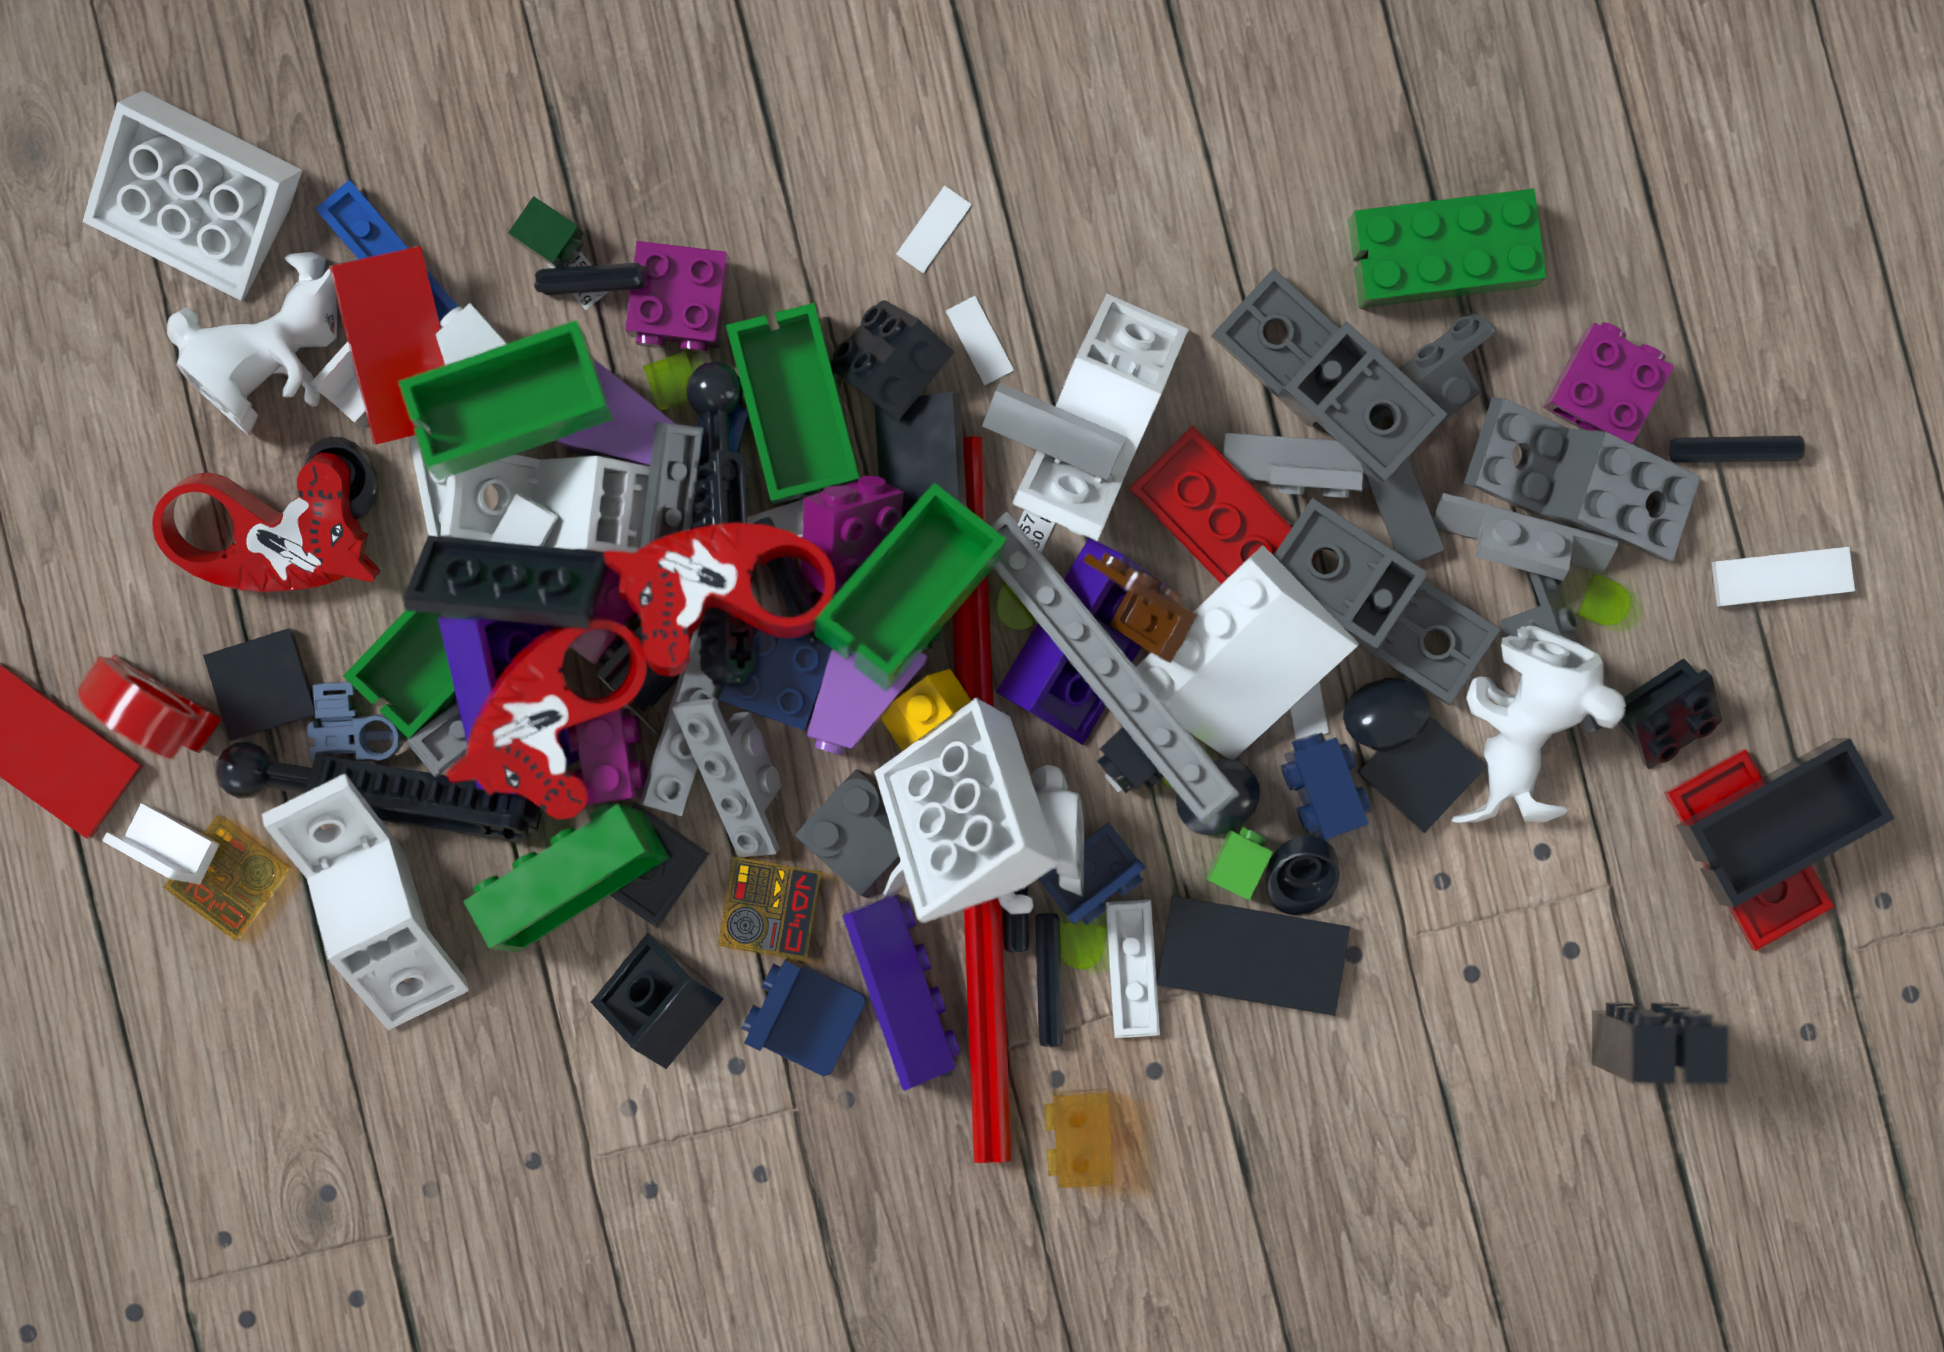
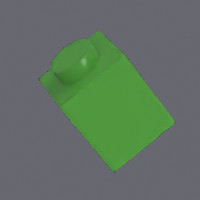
M1242 827L1239 834L1228 831L1205 879L1242 898L1250 900L1273 851L1263 847L1267 838Z

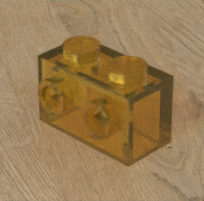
M1107 1090L1052 1091L1053 1103H1044L1046 1131L1054 1130L1055 1148L1047 1149L1048 1176H1057L1058 1188L1113 1185Z

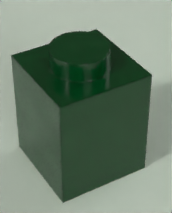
M535 196L532 197L508 232L515 242L554 268H561L564 263L570 265L577 258L584 245L580 241L584 235L580 228Z

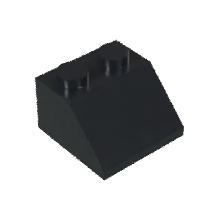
M647 933L597 993L591 1003L632 1049L667 1069L724 998L698 972L653 935Z

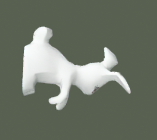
M305 252L285 255L284 259L298 270L300 274L299 281L286 295L281 311L268 320L256 324L201 328L198 314L189 308H184L172 314L168 320L167 335L171 342L178 346L179 357L177 367L181 373L248 437L252 433L258 414L251 407L253 404L247 400V396L273 373L288 376L283 389V397H294L302 385L305 389L304 399L311 407H316L320 401V393L311 386V382L314 380L312 374L295 354L302 347H327L337 338V296L330 268L324 274L326 258L318 254Z
M1531 625L1517 629L1518 637L1507 636V638H1502L1501 646L1504 662L1521 673V680L1516 695L1500 690L1492 678L1480 676L1472 679L1466 697L1471 714L1488 721L1501 732L1495 737L1488 738L1484 749L1489 776L1490 793L1488 801L1475 811L1453 816L1451 821L1455 823L1482 822L1495 817L1502 803L1509 797H1513L1518 804L1524 822H1547L1564 816L1568 812L1565 807L1539 803L1533 799L1535 782L1541 770L1540 749L1553 733L1566 730L1580 723L1587 714L1593 716L1599 726L1611 729L1623 718L1625 712L1624 697L1616 690L1603 685V662L1599 654L1574 641Z
M1045 765L1032 773L1031 781L1059 862L1052 869H1057L1059 885L1062 889L1083 896L1084 818L1080 794L1068 791L1066 777L1060 768L1053 765ZM901 862L891 873L883 893L886 898L896 894L907 883ZM1013 892L998 897L1001 906L1011 914L1030 913L1034 907L1032 898L1026 895H1015Z

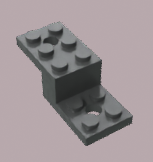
M1274 268L1211 336L1306 425L1311 427L1317 421L1382 483L1393 474L1447 416V413L1348 321L1338 328ZM1270 321L1281 322L1287 328V340L1278 345L1269 343L1263 335L1264 325ZM1384 405L1392 411L1394 422L1391 428L1379 430L1371 424L1369 413L1374 406Z
M1492 397L1464 484L1545 520L1575 529L1597 531L1660 560L1673 561L1701 476L1607 432L1569 429L1505 398ZM1519 445L1522 457L1520 463L1515 467L1512 461V454L1515 447ZM1652 494L1654 504L1651 512L1648 513L1645 504L1647 497Z
M1314 498L1310 500L1274 554V557L1359 643L1358 647L1448 706L1452 704L1501 630L1427 582L1425 578L1428 572ZM1326 549L1335 553L1338 558V567L1334 572L1321 574L1313 568L1312 557L1317 551ZM1435 630L1445 633L1450 641L1449 650L1442 655L1429 653L1424 646L1426 634Z

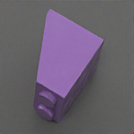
M594 359L614 420L560 438L557 441L573 453L589 457L599 456L650 467L655 422L675 423Z
M832 649L807 736L817 739L814 748L842 756L845 747L855 750L881 720L893 701L900 697L925 669L928 660L927 655L920 653L886 692L854 667L855 655L852 654L848 660H845Z

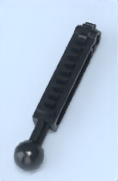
M704 363L697 367L690 375L686 387L689 404L697 414L703 416L705 455L699 457L693 506L695 514L693 528L730 523L749 524L747 522L749 506L746 502V494L749 493V488L746 487L745 476L752 474V469L745 466L744 453L731 452L729 415L742 402L743 390L740 378L731 366L724 363ZM710 607L706 610L700 624V631H698V637L701 638V649L699 650L700 668L709 679L713 680V685H729L732 687L745 683V679L756 669V649H754L753 639L755 631H753L752 625L717 607Z
M251 742L234 743L224 749L216 761L215 777L218 785L227 794L238 799L254 798L266 791L267 788L305 794L346 774L376 815L383 821L517 843L525 841L528 833L538 831L542 814L540 807L527 797L519 793L510 794L498 791L489 795L485 789L477 788L475 780L451 782L446 775H439L435 778L432 773L317 754L315 755L312 768L273 762L270 755L261 746Z

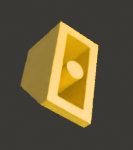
M951 669L927 675L894 700L881 720L900 749L904 751L969 704L971 699Z

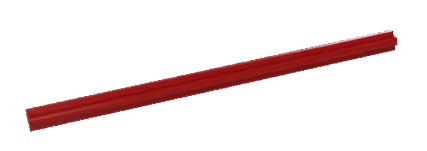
M963 437L967 509L986 523L983 437ZM987 574L952 615L954 674L971 701L977 698L993 707L989 585ZM996 897L964 908L974 1163H1004L1012 1161L1002 909L999 898Z

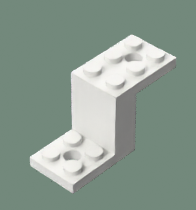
M1106 294L1075 358L1056 407L1126 437L1108 480H1105L1037 450L1012 504L1025 509L1033 516L1044 517L1065 526L1077 535H1085L1098 540L1123 479L1161 396L1188 328Z
M514 454L448 477L440 536L490 541L516 494L521 493L559 516L543 546L596 552L613 550L635 553L641 546L650 467L599 456L540 460ZM489 485L495 487L499 497L496 507L492 510L485 505L483 499L484 491ZM693 511V514H692L691 529H694V528H693V523H695V514H694V511Z
M346 774L261 814L265 829L307 878L328 960L387 1030L469 991L465 976L427 929L405 851ZM324 824H335L333 827L326 830L319 828L321 825ZM408 978H415L414 980L407 983L403 981Z

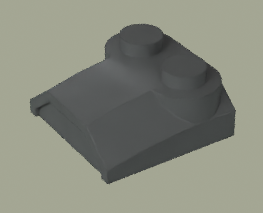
M857 769L831 794L795 834L813 854L818 856L860 896L899 856L881 792Z

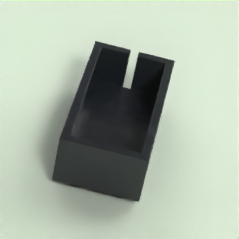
M1833 738L1682 821L1676 827L1694 860L1708 864L1700 870L1719 905L1736 907L1895 818L1851 738Z
M1606 1002L1605 1010H1592V1065L1631 1083H1676L1677 1066L1683 1069V1083L1728 1084V1026L1713 1021V1014L1701 1013L1700 1010H1690V1007L1679 1006L1678 1003L1653 1002L1651 1003V1010H1647L1643 1006H1633V1003Z

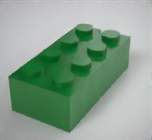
M1535 188L1354 210L1348 219L1352 259H1362L1368 251V259L1360 260L1354 268L1359 309L1536 287L1546 278Z
M815 303L775 312L779 329L772 331L766 315L726 325L770 500L774 506L821 493L826 487L855 483L860 478Z
M577 320L398 381L410 419L417 427L414 431L426 467L438 481L614 420L589 344Z
M933 483L816 617L815 636L845 660H848L852 654L855 655L854 667L887 692L1003 556L1007 539L941 487Z
M404 611L343 675L368 701L374 705H382L383 707L379 711L409 739L448 710L457 700L438 616L442 614ZM388 700H390L394 705L386 703L388 702Z
M613 803L605 804L589 815L591 821L577 830L574 827L567 828L552 837L550 840L552 846L537 854L536 851H533L515 860L512 863L514 870L501 878L495 875L477 884L473 888L475 894L463 902L489 949L520 952L669 859L668 853L645 813L620 804L615 806Z

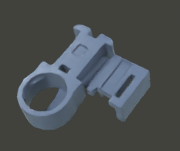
M348 681L323 682L313 685L315 717L321 718L322 725L319 719L310 722L307 726L308 737L314 740L313 746L309 747V755L312 761H314L316 754L355 752L356 760L371 759L379 761L389 758L400 751L404 744L405 735L382 713L354 719V716H357V710H351L350 697L355 694V687ZM346 690V694L325 695V691ZM375 721L384 722L392 729L366 732L368 725ZM351 735L354 737L353 743L351 742ZM394 739L393 746L384 753L376 752L367 743V741Z

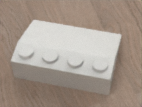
M141 91L117 102L82 222L242 301L246 298L290 209L302 169L145 91Z
M1262 545L1193 611L1198 616L1171 663L1150 653L1137 665L1136 669L1188 732L1227 759L1234 760L1352 652L1359 643Z
M977 698L875 771L918 920L927 922L1022 889L1059 864L1011 718Z

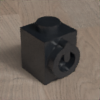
M1124 727L1099 748L1103 756L1097 760V763L1125 793L1132 788H1139L1142 784L1149 790L1164 777Z

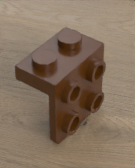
M1106 552L1101 559L1087 553L1083 560L1085 563L1128 589L1109 625L1155 656L1171 663L1198 614L1182 605L1186 597L1161 584L1158 590L1157 588L1161 581L1139 569L1134 570L1130 568L1128 564Z

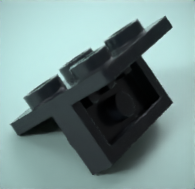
M1683 658L1624 697L1625 712L1618 724L1638 746L1642 763L1648 769L1653 768L1659 763L1670 761L1678 754L1680 749L1697 738L1708 736L1722 722L1712 675L1706 669L1697 673Z

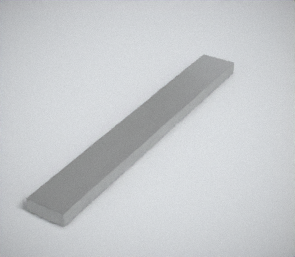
M1008 512L990 526L1007 539L1003 556L994 566V569L1203 824L1238 797L1239 793Z

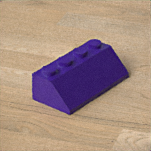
M1088 538L1065 576L1064 582L1132 663L1142 646L1109 625L1128 589L1091 567L1083 560L1087 553L1101 559L1106 552L1125 562L1134 570L1139 569L1149 575L1151 574L1124 554ZM1039 623L1035 626L996 693L1081 745L1085 743L1106 708L1105 703Z
M445 614L438 616L467 745L474 721L499 677L515 657L529 644L551 630V625ZM568 727L563 728L557 733V740L564 753L565 767L578 761L579 755L578 751H572ZM475 779L477 788L484 789Z
M898 894L846 911L842 916L902 1091L911 1089L955 1069L954 1057L961 1055V1051L953 1029L944 1031L939 1014L947 1012L939 987L930 988L924 971L932 969L924 944L921 943L916 946L914 944L909 928L915 927L917 924L909 901L900 903Z

